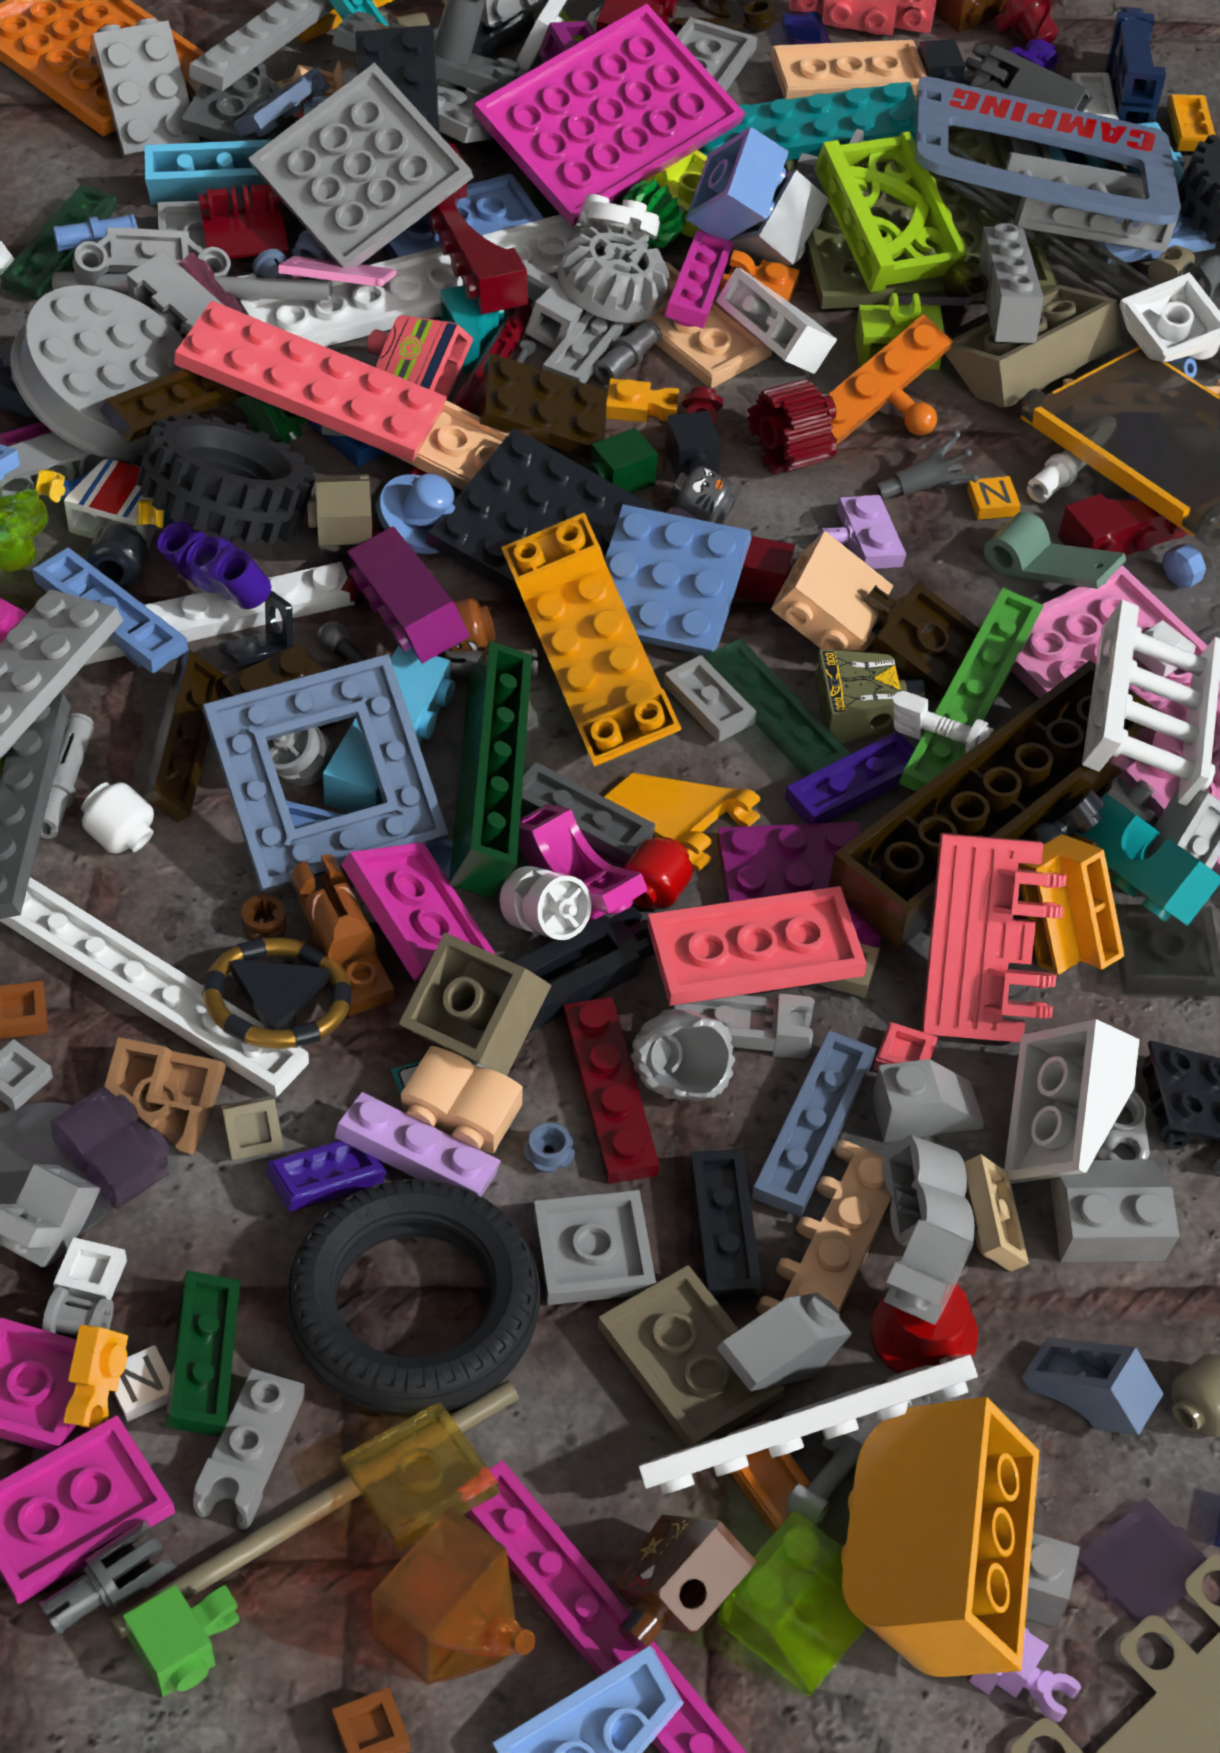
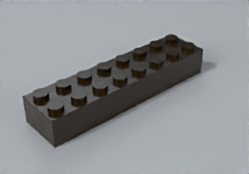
M1089 660L837 851L833 858L828 888L841 886L847 906L900 949L932 924L940 833L1026 840L1028 832L1033 826L1042 822L1052 823L1055 813L1074 795L1086 788H1091L1097 793L1137 760L1120 754L1118 757L1111 756L1100 772L1082 765L1096 664ZM1128 689V694L1133 697L1132 701L1159 711ZM1128 719L1124 720L1123 729L1128 731V736L1152 745L1156 734L1155 730Z

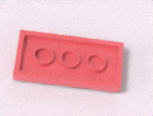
M841 886L648 914L647 927L669 1006L865 976L867 963Z

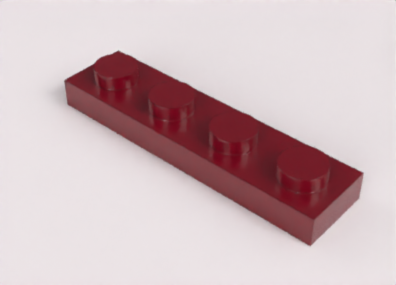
M613 997L564 1004L563 1018L607 1184L658 1176L659 1161Z

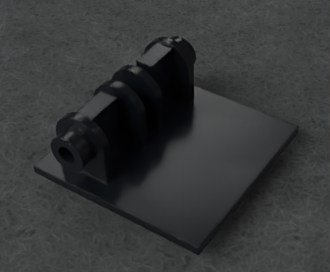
M1150 1040L1147 1043L1150 1055L1144 1060L1145 1065L1142 1067V1073L1148 1085L1149 1099L1153 1104V1114L1159 1117L1157 1123L1160 1130V1140L1167 1143V1147L1172 1150L1185 1147L1188 1144L1187 1138L1192 1134L1220 1140V1058Z

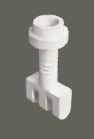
M900 691L893 697L894 728L897 732L921 740L925 730L966 744L965 754H967L995 732V729L988 727V722L977 719L973 726H969L929 712L928 699L918 695Z

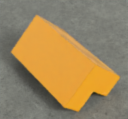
M1061 834L1043 845L1041 865L1019 863L1018 869L1044 871L1067 875L1065 887L1046 888L1042 887V885L1020 884L1024 901L1038 903L1041 901L1055 902L1057 905L1063 906L1062 918L1027 916L1029 920L1036 922L1033 946L1039 967L1059 975L1082 961L1103 970L1125 956L1104 849Z

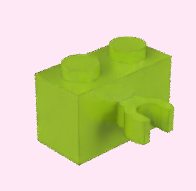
M897 293L891 294L889 305H859L855 331L859 368L923 314L944 332L940 306H921L919 294H913L912 302L909 305H899ZM942 356L927 369H940Z

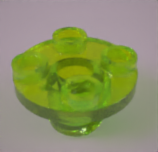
M26 489L15 495L0 497V569L16 571L29 566L37 556L32 538L45 528L49 520V514L45 503L40 499L36 490Z

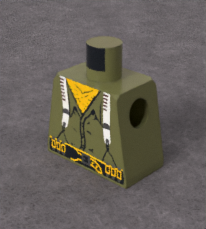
M819 649L814 681L827 745L892 734L896 732L893 713L894 695L897 692L906 691L925 698L923 680H898L894 658L888 654Z

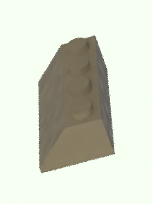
M1059 284L1043 293L1044 298L1036 343L996 342L989 320L952 339L951 348L945 355L977 399L993 403L996 407L1000 408L1016 405L1019 399L1032 392L1044 390L1048 387L1049 383L1062 376L1074 374L1077 368L1090 361L1102 359L1107 352L1121 346L1118 300Z

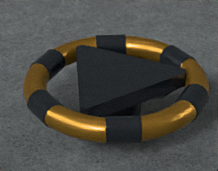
M272 937L258 938L237 944L217 958L205 975L202 997L209 1016L224 1033L245 1044L270 1049H288L320 1041V1039L333 1032L343 1022L350 1010L352 987L344 968L335 958H328L325 951L309 942L296 939ZM266 956H286L299 959L310 966L254 960ZM230 972L256 1012V1019L265 1028L256 1027L250 1022L232 1014L226 1007L222 996L225 978ZM330 981L332 985L331 1002L326 1013L316 1021L290 1028L296 1021V1013Z

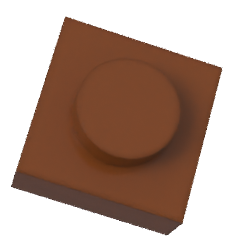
M43 980L0 986V1039L49 1033L46 992Z
M389 1687L332 1709V1719L345 1753H407L411 1751L410 1740Z

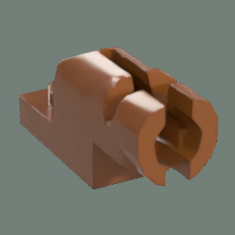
M331 854L321 855V863L326 870V874L321 878L324 889L315 892V879L306 860L296 865L293 869L291 883L297 892L298 902L310 924L311 944L324 950L328 958H335L349 977L352 987L351 1007L347 1015L350 1017L395 1001V988L375 952V936L362 913L355 893L347 882V878L337 859Z

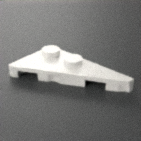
M568 0L548 1L516 60L520 64V69L529 71L539 53L538 51L549 23L564 22V19L559 17Z

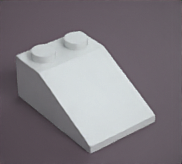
M1097 1019L1021 1035L1004 1170L1009 1173L1011 1184L1087 1172L1134 1089L1139 1048L1138 1038Z

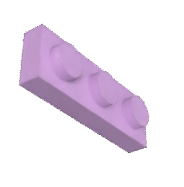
M361 1092L339 1121L334 1137L421 1181L426 1179L450 1183V1185H457L468 1189L482 1197L496 1176L501 1160Z

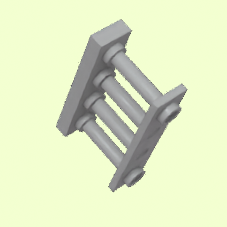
M1012 152L1009 154L1005 170L1045 180L1145 199L1142 175ZM1023 196L1014 219L1016 226L1019 228L1160 252L1167 251L1177 223L1176 221L1172 224L1158 225L1141 222L1135 228L1132 226L1130 219L1123 218L1122 222L1117 224L1114 221V216Z

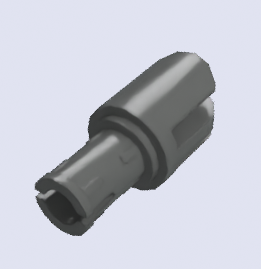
M146 1518L85 1559L87 1565L83 1567L85 1571L83 1575L45 1601L39 1602L48 1618L67 1605H70L49 1620L58 1635L64 1633V1630L104 1603L107 1607L114 1605L116 1609L177 1568L171 1557H168L121 1589H118L116 1586L117 1583L150 1562L164 1549L159 1538L151 1539L107 1569L104 1567V1563L140 1540L151 1530V1526Z

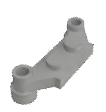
M107 227L105 237L98 242L85 241L79 244L73 257L75 280L81 285L89 286L94 285L98 278L107 272L129 273L162 251L167 253L191 276L226 277L231 262L228 254L218 247L202 249L189 239V231Z

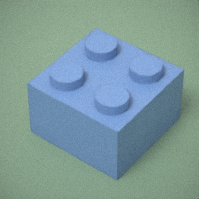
M749 127L710 152L685 220L708 234L726 240L745 233L747 229L759 222H765L774 209L772 199L776 188L785 177L786 169L784 164L789 151L759 131Z

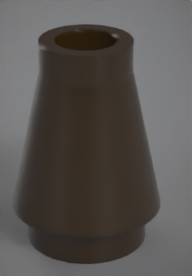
M962 261L953 264L947 270L943 285L949 298L956 302H967L981 297L987 292L988 280L974 264Z

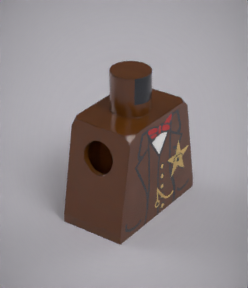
M662 1514L617 1582V1591L633 1607L619 1625V1633L628 1643L642 1651L652 1644L662 1629L685 1634H692L698 1631L757 1563L756 1559L719 1520Z

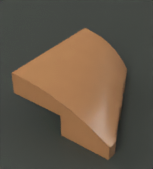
M118 1037L104 1087L133 1109L148 1125L166 1137L180 1152L193 1155L210 1119L227 1065L220 1060L175 1052L166 1046Z

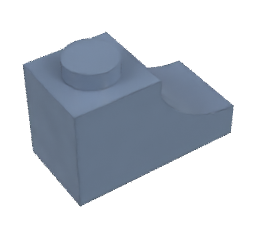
M1047 1337L1022 1376L1031 1393L1050 1397L1069 1406L1086 1418L1093 1429L1125 1434H1140L1164 1394L1137 1348L1131 1346Z

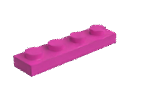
M696 231L669 299L665 317L674 319L682 326H696L704 329L734 242L702 231Z

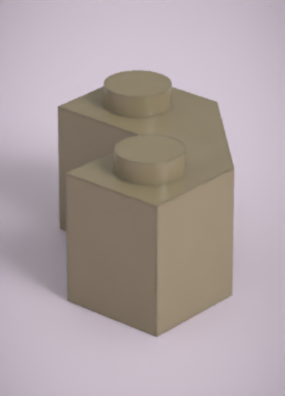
M368 474L316 476V494H311L307 502L309 528H318L319 546L361 544L371 539L372 515Z

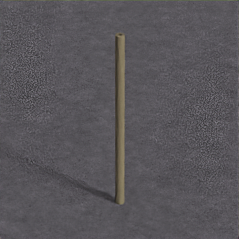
M506 1380L483 1396L466 1404L111 1617L110 1619L121 1639L127 1636L123 1620L124 1614L175 1584L185 1600L191 1598L517 1401L519 1397L516 1389L510 1381Z

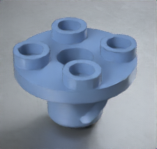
M428 473L422 476L413 474L401 475L393 478L385 485L375 502V510L384 530L394 526L416 554L439 553L438 550L425 543L428 532L443 514H450L454 511L455 506L452 504L455 500L454 491L450 483L437 474Z

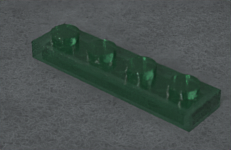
M80 185L0 276L2 289L39 300L52 285L53 273L55 271L63 272L73 260L76 250L57 252L53 226L58 227L88 222L89 217L97 216L98 220L108 219L117 209L116 195Z
M738 639L705 655L704 658L756 710L755 724L804 777L851 754L742 639Z

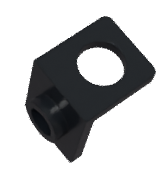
M271 591L265 601L266 633L219 643V651L236 665H254L292 647V605ZM276 608L279 610L282 618V630L276 621Z

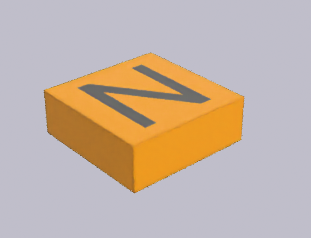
M1010 476L979 479L976 483L968 482L967 493L977 520L1013 517L1020 512L1021 504Z

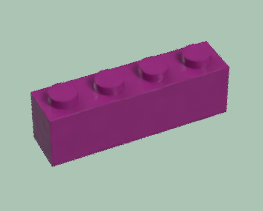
M394 526L347 551L355 566L348 570L359 592L364 594L372 610L378 613L388 632L393 633L404 653L411 649L423 664L470 637L454 601Z

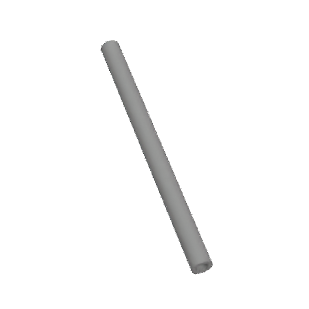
M55 271L53 273V290L65 286L81 285L75 280L74 272ZM105 273L98 278L94 285H91L122 294H129L127 274ZM192 276L215 297L331 301L333 297V283L331 280Z

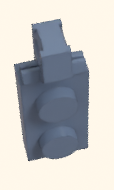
M319 67L311 69L235 121L233 126L240 138L254 132L258 137H261L278 126L275 119L283 115L284 118L295 114L304 107L301 100L312 101L314 97L323 96L330 86L320 72Z

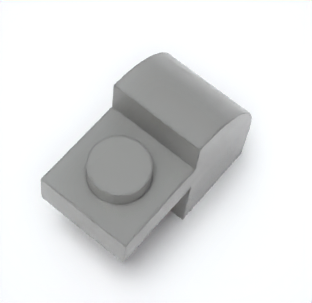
M522 260L527 269L528 298L533 300L529 304L532 314L525 334L555 350L580 320L583 308L568 297L558 279Z
M34 1164L16 1204H0V1245L41 1267L52 1264L67 1251L73 1237L76 1238L80 1233L101 1187L59 1165Z
M918 1220L901 1261H895L886 1283L891 1285L883 1302L935 1325L954 1290L974 1242L926 1220Z

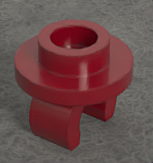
M694 387L690 393L682 396V406L687 409L686 413L709 411L716 427L717 411L723 408L724 400L716 394L714 389Z

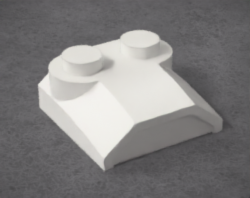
M1190 273L1138 292L1120 301L1119 305L1127 331L1149 359L1163 363L1186 356L1203 360L1211 358L1217 353L1220 346V311Z

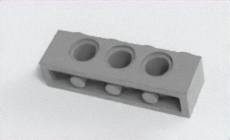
M1008 223L997 224L995 227H984L978 269L988 280V289L983 296L994 340L996 342L1036 343L1044 297L1024 229Z

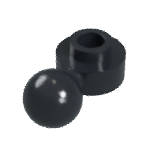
M1086 788L1074 795L1059 808L1053 816L1054 821L1052 823L1042 822L1033 826L1028 832L1026 840L1041 841L1045 844L1061 834L1067 835L1076 831L1079 835H1082L1101 820L1102 816L1099 811L1104 803L1091 788Z

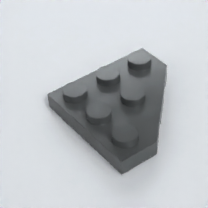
M261 62L223 91L202 84L181 118V130L218 142L273 140L297 122L299 117L291 115L284 118L281 115L275 119L278 126L269 133L258 137L254 132L240 138L233 126L235 125L234 122L280 90L276 82H271L266 74V67Z

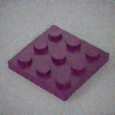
M859 821L718 828L717 844L726 903L828 888L834 854L861 834ZM848 907L859 942L872 947H879L881 933Z

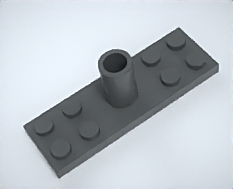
M446 0L435 41L437 79L490 95L529 72L520 69V64L513 60L499 58L498 61L472 53L485 5L484 0ZM354 12V15L348 13L337 27L332 45L356 52L355 31L407 26L391 23L389 27L375 22L376 18L370 14Z

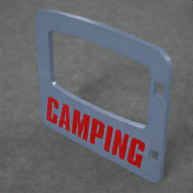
M921 77L919 79L916 105L915 160L924 169L941 176L1010 194L1114 216V221L1117 224L1121 223L1123 218L1130 219L1132 226L1135 228L1141 222L1166 225L1177 221L1181 206L1169 137L1165 132L1144 125L939 78ZM953 125L1011 136L1133 166L1141 171L1145 199L1081 188L956 157L948 151V126Z

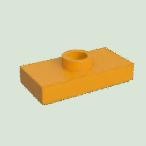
M1171 94L1168 96L1166 107L1177 151H1195L1200 141L1205 142L1209 135H1215L1206 97L1204 95Z

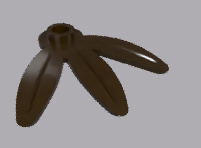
M693 0L705 11L720 17L696 19L733 30L745 27L753 32H763L768 30L778 18L777 11L772 8V3L768 0H741L743 6L732 0ZM676 18L672 21V25L682 29L689 18Z

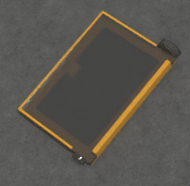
M1140 346L1047 395L1034 388L1024 396L1021 404L1020 418L1179 528L1195 537L1205 546L1214 547L1220 543L1219 395L1169 363L1149 359Z

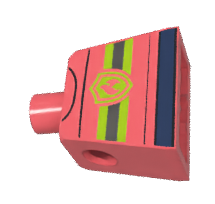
M401 315L396 318L390 333L379 329L371 332L367 341V350L369 353L379 356L376 368L447 396L446 400H448L473 338L458 324L453 322Z

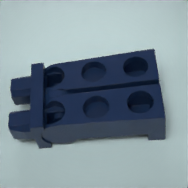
M1123 7L1121 12H1117L1105 65V73H1109L1118 120L1135 124L1155 122L1166 78L1165 67H1154L1152 61L1150 39L1155 22L1154 14H1144L1142 8Z

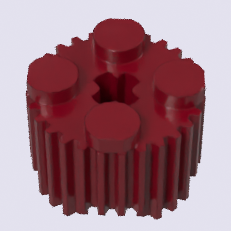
M801 379L762 390L761 394L758 395L759 399H756L757 405L747 409L749 416H747L749 421L748 429H750L752 436L757 435L760 437L759 443L763 446L762 451L763 453L766 452L765 456H761L763 467H767L769 472L772 471V474L785 473L822 463L836 455L837 447L834 435L831 432L833 425L830 423V420L836 417L835 403L829 394L822 396L821 391H817V386H813L811 381Z

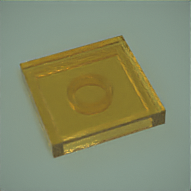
M442 1403L428 1407L341 1456L343 1468L399 1551L500 1494L498 1481Z

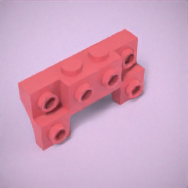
M790 0L789 10L823 16V25L833 26L841 30L853 29L877 36H893L894 28L930 34L936 0Z

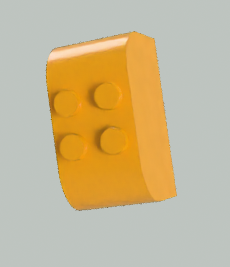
M987 1396L909 1407L905 1414L881 1421L866 1438L860 1450L856 1464L854 1487L848 1498L850 1518L847 1542L843 1546L841 1553L843 1567L842 1591L845 1602L860 1621L913 1667L926 1675L934 1677L1015 1672L1022 1669L1039 1450Z

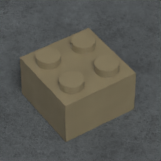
M444 932L399 1025L431 1043L452 1051L482 1067L492 1069L507 1076L552 985L520 965Z

